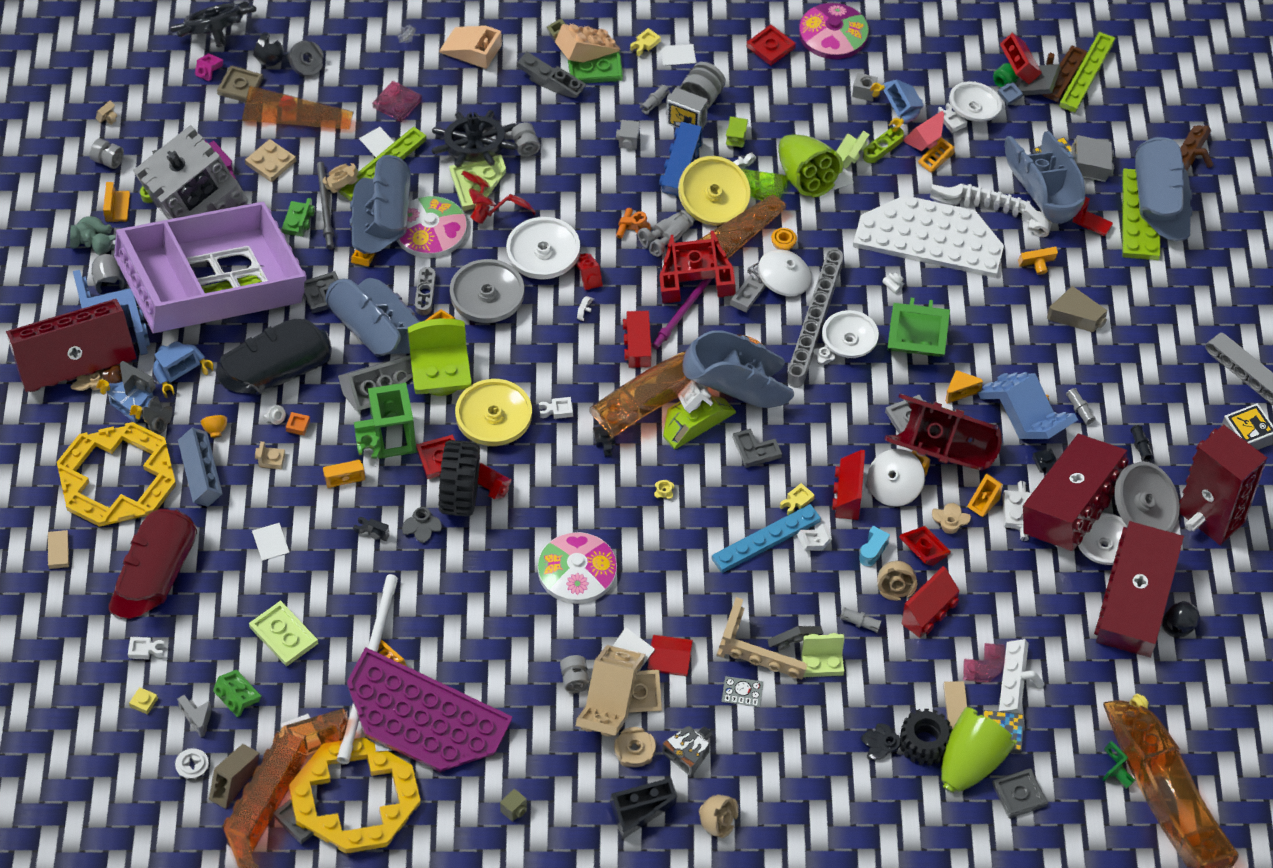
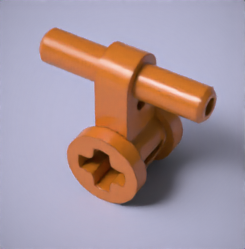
M627 208L624 216L620 218L618 223L619 228L616 237L619 239L623 238L626 230H635L637 235L641 228H647L651 231L652 227L647 222L646 213L639 211L632 215L633 210Z

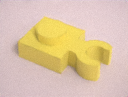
M648 28L636 37V42L631 43L630 51L637 49V56L643 54L644 49L650 51L659 44L661 37Z
M800 483L787 494V499L781 501L780 509L786 506L790 507L787 510V515L794 513L796 507L801 509L814 500L815 495Z

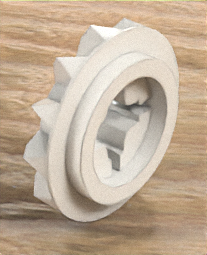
M187 749L178 755L175 767L180 776L185 777L187 780L188 778L196 780L198 776H204V772L208 769L209 761L203 751ZM191 758L195 763L194 770L189 766Z

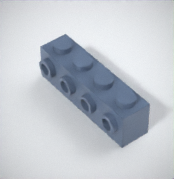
M192 427L178 440L192 501L193 503L208 507L222 495V490L208 434L206 431Z

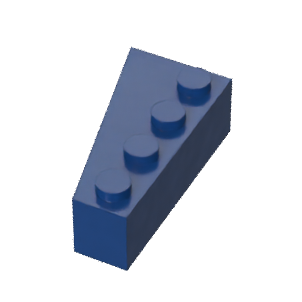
M681 122L680 127L675 130V143H671L669 154L671 155L669 159H666L664 165L666 171L664 175H661L659 181L662 193L679 196L678 185L682 173L691 162L698 158L699 147L703 145L702 127Z

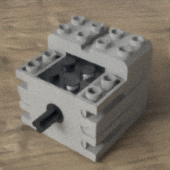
M192 125L188 126L133 170L157 208L168 220L248 204V198L239 183L230 174L217 152H214L212 147L205 142L204 138L196 132Z

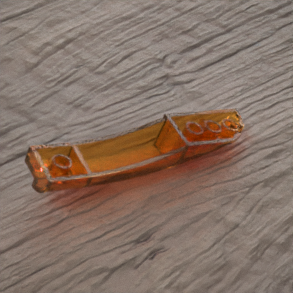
M746 336L750 339L751 342L755 344L760 343L758 340ZM686 350L660 362L631 379L589 408V412L613 438L642 417L678 398L681 390L691 381L683 373V358Z
M1128 701L1104 702V709L1119 746L1128 757L1126 760L1158 823L1186 866H1192L1193 868H1232L1237 862L1239 854L1207 808L1179 752L1180 748L1158 717L1143 706L1138 708L1129 705Z

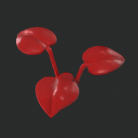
M466 171L462 172L461 175L478 184L481 188L480 192L472 188L469 189L473 204H476L470 216L474 221L483 224L487 216L491 217L493 212L506 201H512L531 210L534 215L536 214L535 210L526 200L513 194H509V196L496 205L493 200L483 195L485 187H490L485 179Z

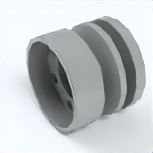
M698 62L691 69L679 89L708 99V108H710L724 88L726 79L716 66L707 62Z

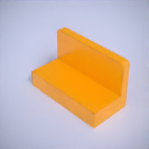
M106 182L103 206L105 221L126 222L128 221L130 192L115 191L114 182Z
M361 460L323 467L327 488L365 480L364 467Z

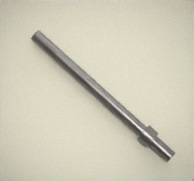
M318 162L317 170L324 222L323 237L326 239L327 249H333L334 229L331 227L327 188L323 183V178L326 177L323 162Z

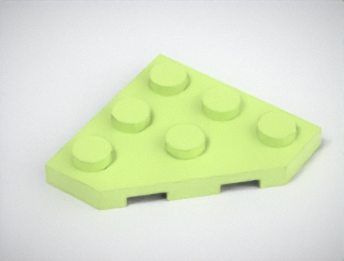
M502 155L492 157L495 161L493 166H490L486 160L465 162L460 168H457L455 165L449 166L463 211L474 209L476 204H473L469 189L472 188L480 192L481 188L478 184L461 175L462 172L466 171L485 179L490 187H485L483 195L488 197L506 173Z

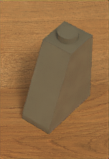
M1072 286L1049 307L1047 319L1094 332L1098 327L1102 328L1106 323L1107 310Z
M241 744L214 768L209 800L226 809L257 769L260 753L245 744Z

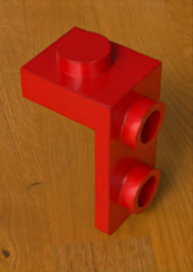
M1085 197L1081 210L1073 217L1072 222L1106 236L1113 222L1088 212L1090 198Z
M580 254L576 265L581 271L583 288L588 290L603 286L599 264L591 254Z
M480 463L478 484L489 489L490 493L488 496L493 499L505 497L509 490L511 479Z

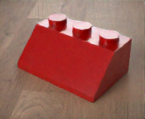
M860 450L841 458L840 466L835 468V478H838V482H834L833 494H837V499L833 498L832 510H836L835 518L859 520L865 450Z
M944 566L904 605L901 624L919 638L925 633L928 634L933 629L934 624L937 621H941L950 608L953 609L959 602L960 590Z

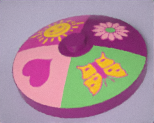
M825 3L817 5L808 10L800 21L799 36L802 44L810 52L823 58L843 59L851 57L862 50L868 39L869 29L864 16L856 9L844 4Z

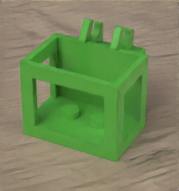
M914 298L910 299V305L893 303L887 350L944 357L950 309L933 308V300H929L928 307L914 305Z
M399 383L368 388L371 419L354 422L358 454L362 455L363 450L368 448L374 451L371 455V458L374 459L416 453L414 420L407 384ZM403 424L407 446L384 449L381 427Z

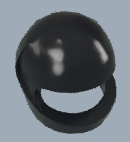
M264 32L254 48L253 56L264 66H275L283 59L284 49L278 40L269 44L270 33Z
M1187 601L1172 605L1163 616L1162 626L1164 631L1175 638L1189 635L1200 622L1199 611L1196 606ZM1167 618L1174 627L1181 629V631L1175 632L1171 630L1167 624Z

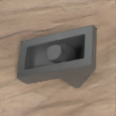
M121 361L120 367L125 394L127 395L135 385L142 391L145 390L152 393L155 389L153 377Z

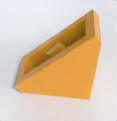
M956 370L947 389L946 403L948 404L978 394L982 390V379Z
M986 474L967 507L984 517L1000 500L1003 484L989 474Z

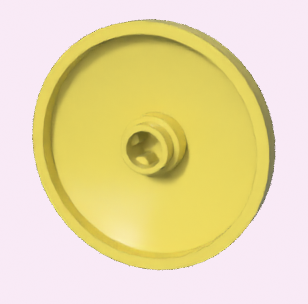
M705 156L694 160L685 168L679 180L678 193L683 207L693 218L704 224L719 226L729 224L743 214L750 200V185L744 172L732 161L718 156Z
M502 379L482 380L469 386L459 396L455 408L456 422L461 432L468 439L486 446L505 445L517 440L528 429L532 419L531 401L521 387L510 381Z

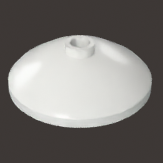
M978 82L959 83L952 88L949 95V102L953 110L961 117L975 122L994 119L1000 113L1002 107L999 95L992 88Z
M782 249L771 250L765 253L759 261L758 272L761 280L769 289L780 295L798 296L804 293L811 283L809 267L802 258L793 252Z
M846 310L837 312L826 320L822 329V338L827 348L836 355L846 358L864 356L871 352L878 342L879 333L875 322L869 316L858 311Z
M891 449L878 455L871 463L867 474V483L871 494L882 504L892 507L903 506L916 499L922 491L925 482V472L922 463L914 454L903 449ZM892 472H896L894 478H890Z
M1102 513L1100 519L1093 523L1091 531L1085 534L1082 543L1078 547L1090 560L1104 565H1113L1123 527L1127 526L1122 518L1113 514Z

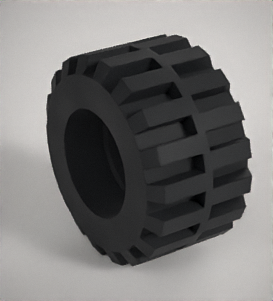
M918 709L915 714L911 712L908 718L904 719L900 733V749L902 752L905 751L904 756L906 758L911 757V762L915 763L918 761L919 765L927 763L928 766L932 765L933 762L937 764L943 759L946 745L953 730L952 726H950V721L948 719L944 720L945 715L942 713L938 715L936 710L930 712L929 709H924L921 712ZM927 732L932 734L936 740L924 742L918 739L916 734Z

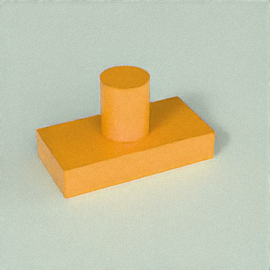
M1051 247L1021 253L1018 258L1019 267L1034 264L1037 275L1045 274L1048 272L1045 262L1055 260L1058 254L1057 248Z

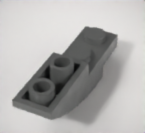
M527 51L517 62L516 66L531 75V81L555 93L577 98L586 87L585 83L558 66L554 69Z

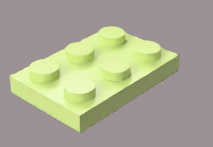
M279 601L249 623L252 631L286 667L318 644V639L282 601Z

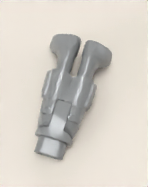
M681 210L679 213L657 223L652 232L647 228H641L638 231L639 241L644 248L649 247L652 255L660 256L665 252V246L668 245L670 236L674 234L675 243L693 226L696 219L687 211Z

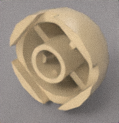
M896 560L886 563L880 569L877 576V584L883 597L898 601L901 600L900 597L907 596L908 598L916 591L917 579L915 571L909 564Z
M714 795L708 798L699 810L702 827L713 836L727 837L734 828V825H731L733 818L737 819L738 817L737 801L724 795Z

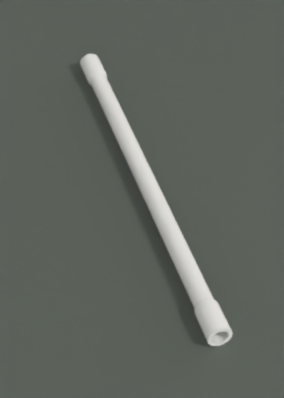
M387 575L384 583L383 595L368 646L369 649L378 652L390 603L397 585L398 578L395 575ZM354 703L337 757V761L341 764L349 763L359 722Z

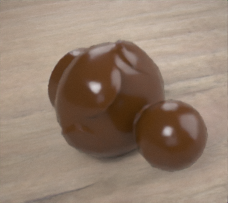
M114 365L110 369H105L103 380L115 384L123 382L121 367Z

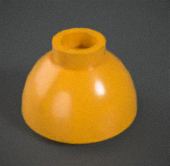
M779 228L772 233L771 241L776 249L788 251L796 244L797 236L789 228Z
M224 415L209 416L203 418L200 422L211 438H217L222 436V432L227 426V417Z

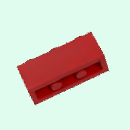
M1013 32L1000 43L1014 72L1026 83L1030 84L1042 73L1026 43Z
M626 311V319H623V330H627V334H624V345H627L628 349H624V359L628 360L629 368L651 367L649 311Z

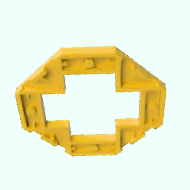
M134 422L126 423L125 426L114 428L113 426L98 430L99 432L87 434V432L79 434L57 461L67 511L99 527L148 516L153 511L159 509L176 487L165 437ZM124 440L152 454L143 465V468L157 477L137 502L120 494L112 506L108 508L81 494L89 484V478L76 471L95 447L112 454Z
M364 737L355 738L349 762L367 759L371 776L392 773L399 804L379 807L382 825L342 831L338 813L317 817L311 786L330 783L328 765L339 763L337 757L343 740L323 743L289 784L296 825L314 832L315 836L327 843L331 842L345 854L387 847L397 831H400L408 821L411 813L420 805V796L413 766L389 751H376L375 743Z

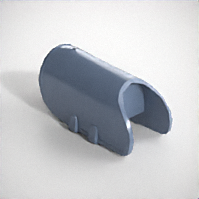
M1045 131L1043 134L1042 153L1029 155L1025 153V150L1020 147L1012 136H1007L1004 146L1008 165L1046 219L1052 223L1061 224L1075 217L1085 201V183L1082 173L1074 161L1075 157L1065 150L1064 144L1058 142L1050 131Z
M1155 137L1140 144L1135 155L1140 215L1143 220L1164 238L1175 242L1185 240L1190 236L1192 190H1190L1188 173L1184 168L1181 149L1170 138Z
M392 155L382 156L376 163L374 178H362L355 185L353 199L350 202V209L352 210V217L350 219L352 245L356 250L364 254L381 251L389 244L402 238L407 232L411 174L406 162L399 157Z
M343 278L328 286L325 299L327 306L375 356L381 357L400 353L410 354L408 327L420 321L415 317V312L403 303L402 297L398 293H394L386 284L374 278H367L359 285L350 279Z
M710 331L691 342L685 352L683 373L687 379L756 407L772 408L782 406L794 397L793 389L770 377L779 372L785 365L783 357L767 350L760 343L755 344L744 335L738 336L726 331Z

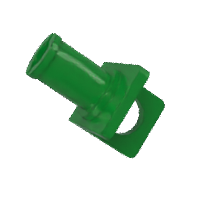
M1110 741L1104 750L1117 764L1103 777V780L1105 781L1110 776H1115L1127 789L1136 779L1123 768V763L1128 757ZM1111 749L1115 750L1118 756H1116Z

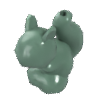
M94 216L83 217L76 225H71L70 248L76 249L79 244H85V247L92 245L94 252L97 255H102L109 250L115 249V244H112V241L116 239V235H106L112 231L110 224L104 225L99 218Z

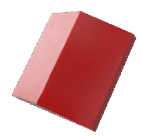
M926 526L900 534L899 536L925 564L934 566L951 553Z
M653 635L651 646L654 648V651L649 657L648 670H659V673L688 676L693 640Z

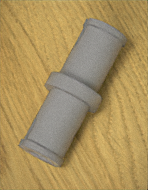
M661 85L659 89L651 93L648 99L641 104V111L649 114L655 106H659L662 99L670 93L669 88Z
M1076 388L1070 389L1066 396L1073 404L1074 411L1079 413L1086 425L1093 423L1096 417L1088 408L1087 401L1082 399Z
M846 607L843 608L840 616L841 620L843 619L856 624L858 628L864 627L878 633L882 622L881 620L866 616L864 612L858 613Z

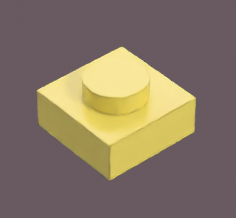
M139 687L129 705L131 708L148 715L158 700V696Z

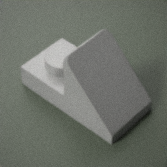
M185 695L179 697L177 700L180 710L201 738L204 737L211 715L210 702L208 701L197 708L193 700H188Z

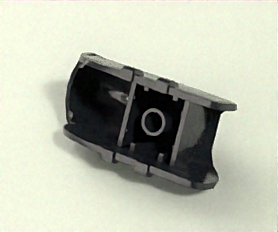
M306 319L285 321L274 327L270 326L264 329L263 333L254 338L246 339L243 344L222 355L220 358L221 366L216 371L217 378L220 384L234 392L260 395L330 361L332 354L331 341L325 330H319L312 322Z

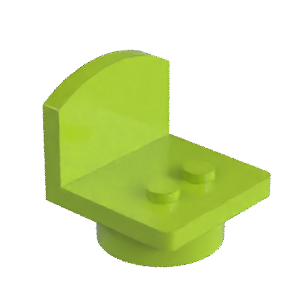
M432 319L408 327L410 358L416 394L429 393L435 396H446L471 386L464 321L457 319Z

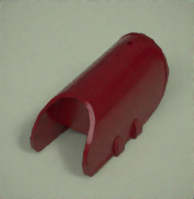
M899 394L898 397L908 402L911 408L910 418L903 432L898 435H886L884 438L886 441L917 451V455L923 457L929 455L939 458L938 461L945 464L952 462L980 471L989 468L996 460L1002 444L1001 431L998 425L964 415V411L959 409L952 411L943 408L942 404L937 402L931 404Z
M158 509L144 519L137 534L133 536L129 553L125 556L122 563L124 565L118 576L115 590L109 603V612L120 619L134 618L143 615L166 601L197 535V526L189 516L177 509Z

